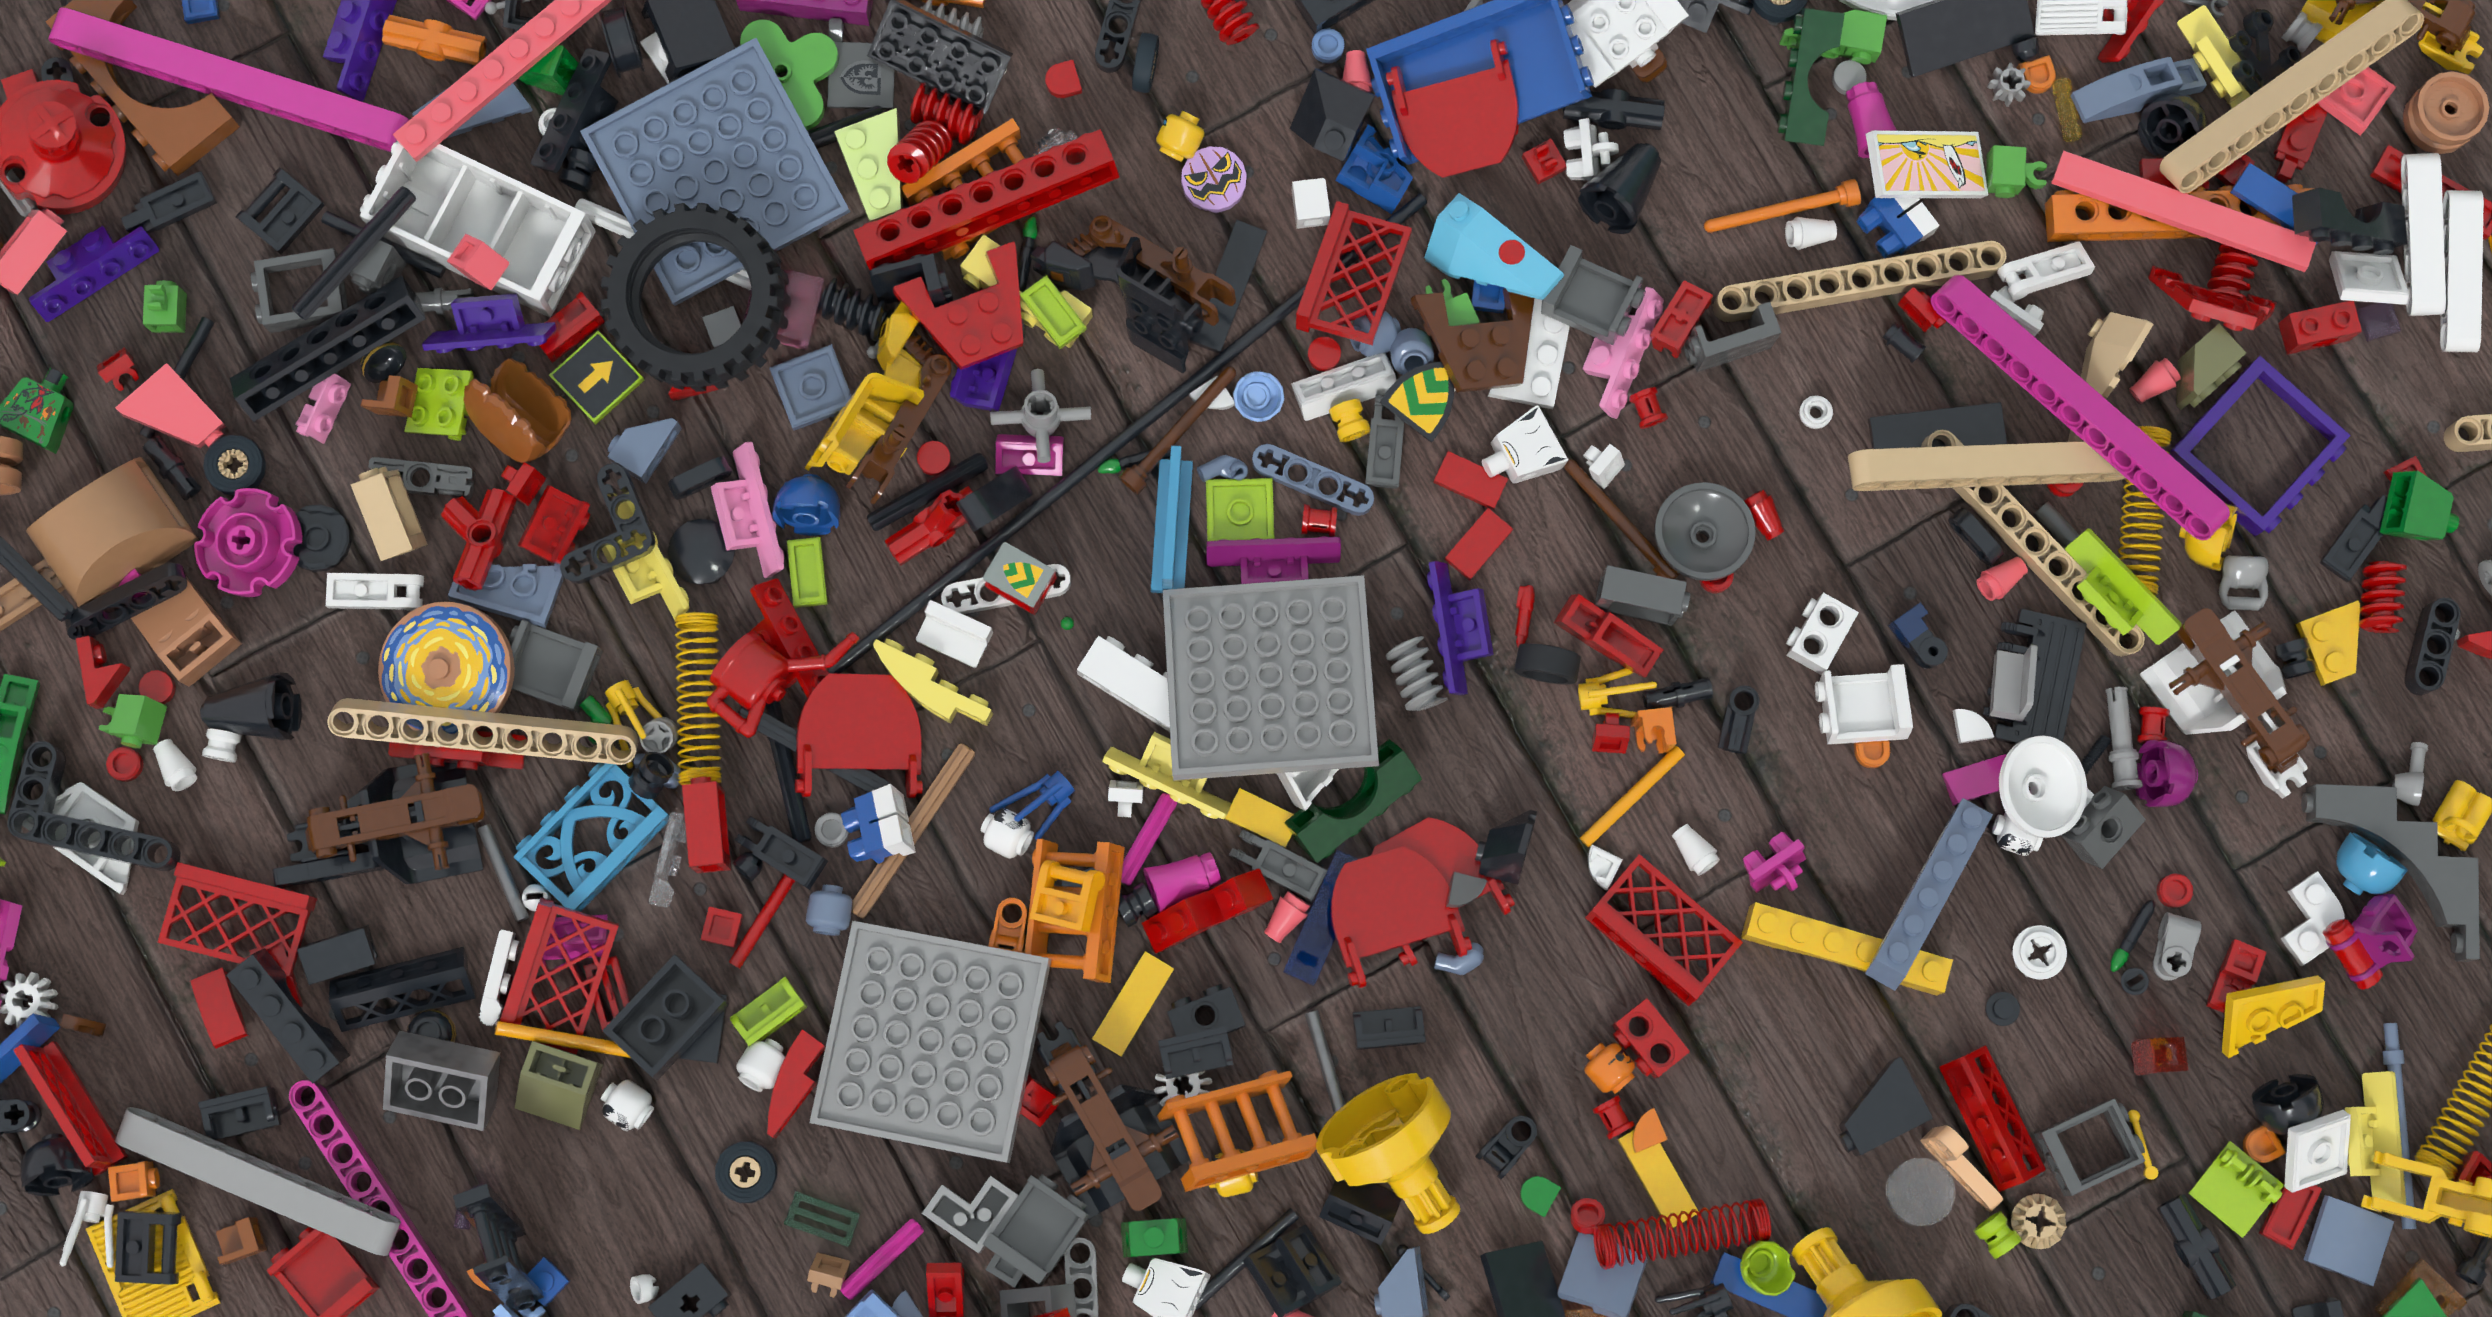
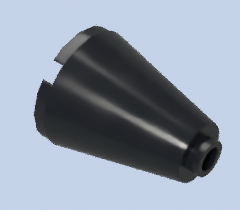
M1637 143L1584 184L1579 191L1581 194L1578 197V203L1583 212L1597 225L1600 221L1608 224L1610 227L1607 231L1616 234L1630 233L1638 222L1660 168L1661 158L1658 150L1650 144Z
M275 673L208 696L201 705L200 715L202 721L209 729L283 741L292 740L294 738L291 735L292 732L299 731L301 725L300 694H293L291 685H296V683L288 673Z

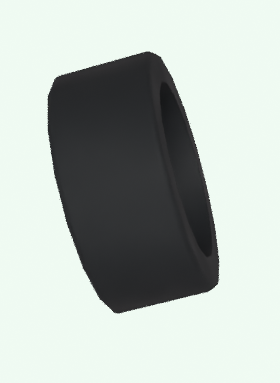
M1520 644L1514 672L1525 678L1546 683L1575 684L1578 678L1581 656L1573 651L1550 645Z

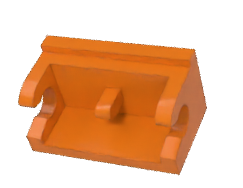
M1672 707L1639 710L1631 718L1630 724L1635 729L1636 744L1641 752H1644L1646 747L1644 738L1648 744L1656 740V748L1659 754L1668 753L1677 744Z

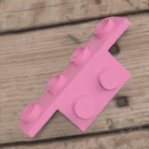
M1650 287L1645 288V296L1635 315L1628 316L1632 320L1625 336L1618 335L1614 345L1594 338L1582 368L1588 375L1609 379L1599 406L1611 418L1617 419L1621 409L1627 403L1629 388L1633 379L1638 375L1639 363L1643 353L1650 345V334L1656 320L1660 318L1663 311V298Z
M745 442L733 451L739 480L715 483L711 486V491L726 550L756 547L764 578H769L784 569V553L778 544L775 532L776 522L773 520L767 501L768 490L762 481L759 469V456L754 450L753 443Z

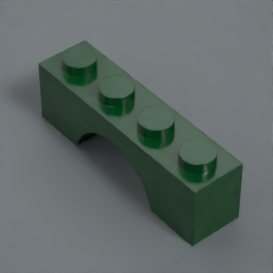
M1802 8L1801 15H1795L1793 34L1798 35L1796 48H1790L1788 56V67L1793 68L1791 81L1785 80L1782 100L1787 101L1786 114L1780 113L1777 133H1782V140L1824 146L1829 113L1820 108L1812 99L1808 89V75L1812 64L1821 54L1830 49L1840 47L1845 13Z
M1390 739L1378 747L1379 766L1364 767V778L1361 787L1349 801L1336 807H1321L1312 803L1306 811L1300 809L1284 822L1302 849L1316 863L1332 855L1339 845L1348 838L1357 835L1364 825L1374 817L1383 814L1388 809V806L1401 796L1411 792L1414 786L1422 780V777L1405 752Z

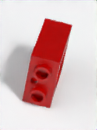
M711 777L690 779L691 784L682 785L689 867L698 874L731 870L725 791L716 781H711Z

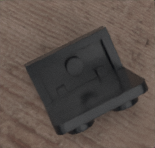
M933 253L929 255H914L909 260L897 263H883L869 271L870 279L879 302L882 298L886 300L885 304L898 302L899 300L894 295L893 287L918 277H922L935 308L954 301L945 270H938Z

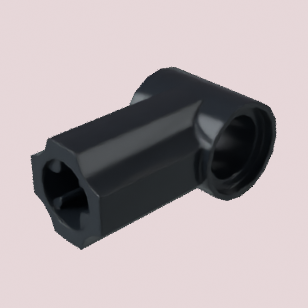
M1739 686L1727 695L1725 700L1726 709L1717 748L1733 753L1747 754L1755 712L1760 703L1759 695L1754 688ZM1737 693H1744L1749 697L1751 702L1748 710L1742 711L1735 706L1734 698Z

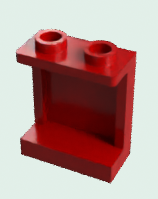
M311 1227L305 1229L298 1236L300 1242L291 1250L286 1247L278 1252L270 1260L273 1265L266 1270L270 1276H275L308 1317H347L380 1289L341 1240Z

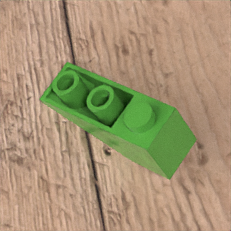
M1856 9L1844 12L1840 47L1830 49L1820 56L1825 58H1838V56L1851 58V60L1864 65L1871 62L1875 63L1881 54L1887 15ZM1793 28L1786 29L1779 42V45L1787 46L1788 50L1791 47L1796 48L1798 35L1793 34Z

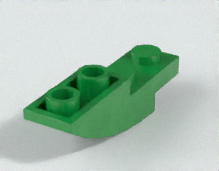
M4 674L0 686V814L6 815L24 753L22 748L40 687L38 680Z

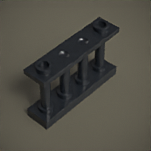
M488 1184L454 1195L453 1199L456 1209L477 1229L486 1263L473 1267L474 1274L511 1310H524L534 1306L535 1301L544 1298L543 1291L523 1272L515 1242L518 1237L526 1235L523 1222Z

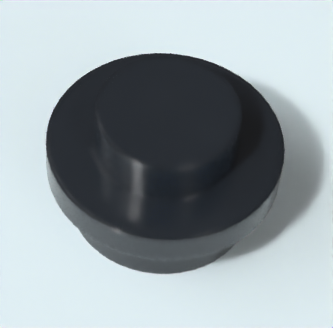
M1998 992L1988 998L1985 1005V1013L1993 1024L2007 1026L2017 1020L2020 1006L2017 999L2010 993Z

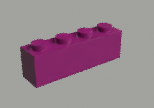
M736 0L740 11L822 21L840 18L843 23L865 26L870 25L873 0Z

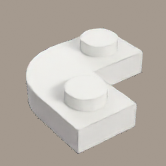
M2318 871L2287 891L2307 920L2280 939L2300 966L2305 965L2329 948L2326 944V938L2322 933L2323 930L2332 922L2345 919L2341 903Z

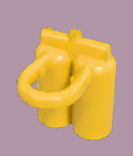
M2455 780L2433 817V822L2438 824V836L2443 838V842L2447 845L2451 843L2458 847L2460 851H2465L2469 844H2473L2489 819L2492 813V798L2476 792L2471 785L2463 781Z

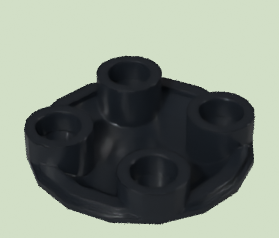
M702 518L688 521L677 528L670 539L668 547L669 562L676 574L689 583L701 585L717 583L732 565L735 550H726L720 524L713 520Z

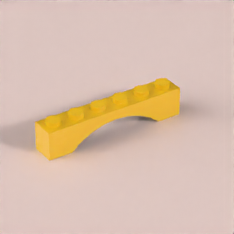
M1757 902L1749 906L1741 939L1828 960L1865 972L1883 941L1880 938ZM1920 950L1900 985L1936 996L1945 993L1953 960Z

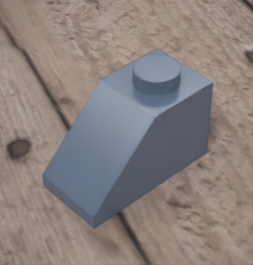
M673 418L627 428L621 436L617 434L608 447V452L610 453L607 457L611 463L620 465L631 476L646 484L682 428L678 421Z
M1420 1246L1407 1249L1378 1287L1379 1294L1374 1296L1377 1315H1382V1317H1426L1429 1315Z

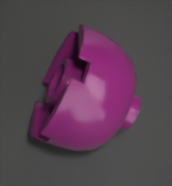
M2150 740L2141 746L2138 753L2144 754L2141 763H2137L2138 780L2142 781L2143 786L2135 789L2139 799L2146 800L2147 804L2145 805L2148 807L2174 806L2186 800L2198 780V770L2189 751L2183 746L2167 740Z

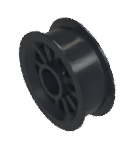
M622 1L621 7L606 11L601 9L599 16L618 78H621L622 72L641 68L645 72L639 43L625 1Z

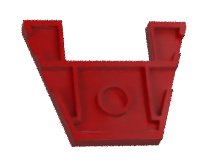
M1014 241L986 251L985 256L998 284L937 308L934 307L922 277L893 287L894 295L898 300H901L915 319L919 323L921 322L929 331L936 343L960 370L1023 346L1017 254Z
M2152 266L2148 276L2151 282L2183 308L2191 312L2193 318L2205 322H2210L2211 318L2223 321V326L2235 331H2242L2243 328L2256 329L2272 316L2277 304L2275 301L2247 294V300L2185 283L2180 273Z

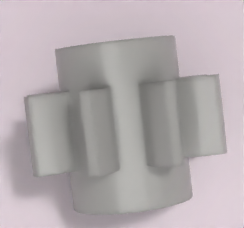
M2009 63L2004 71L1997 67L1992 73L1995 79L1991 80L1987 85V88L1993 89L1995 94L1992 100L1996 101L1999 99L2005 101L2006 107H2009L2014 98L2019 102L2023 101L2026 95L2022 90L2028 89L2031 85V82L2025 80L2023 75L2026 69L2018 70L2013 68L2012 63Z

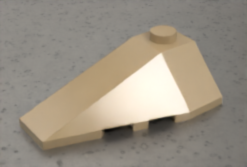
M2110 312L2103 320L2097 318L2087 334L2092 339L2086 348L2081 378L2107 399L2120 381L2119 371H2123L2129 361L2133 360L2151 330L2153 323ZM2070 429L2068 442H2081L2082 439Z

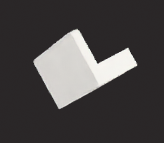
M930 600L925 610L926 618L916 637V641L970 667L976 668L992 637V627Z

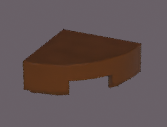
M64 1013L60 1023L62 1028L99 1037L100 1035L103 1036L106 1027L104 1023Z

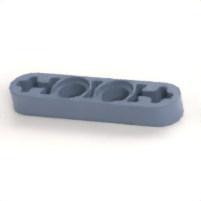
M1263 444L1253 452V468L1263 477L1273 478V481L1352 515H1365L1373 506V492L1370 487L1271 444ZM1267 452L1273 454L1272 460L1279 464L1282 463V458L1287 459L1288 461L1284 465L1282 476L1276 474L1279 471L1278 466L1269 464L1267 468H1263L1261 466L1262 460L1258 458L1259 455L1265 457ZM1293 465L1303 466L1307 471V477L1301 482L1291 480L1288 476L1290 467ZM1332 478L1338 485L1337 491L1332 495L1323 494L1318 486L1322 479ZM1343 484L1349 486L1347 493L1353 496L1363 492L1365 494L1364 500L1368 503H1361L1358 508L1353 506L1354 500L1348 496H1344L1343 502L1337 500L1342 494Z

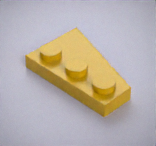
M2317 975L2227 993L2222 1053L2229 1059L2239 1054L2238 1048L2250 1042L2256 1045L2266 1040V1034L2280 1027L2288 1029L2323 1010L2325 981Z

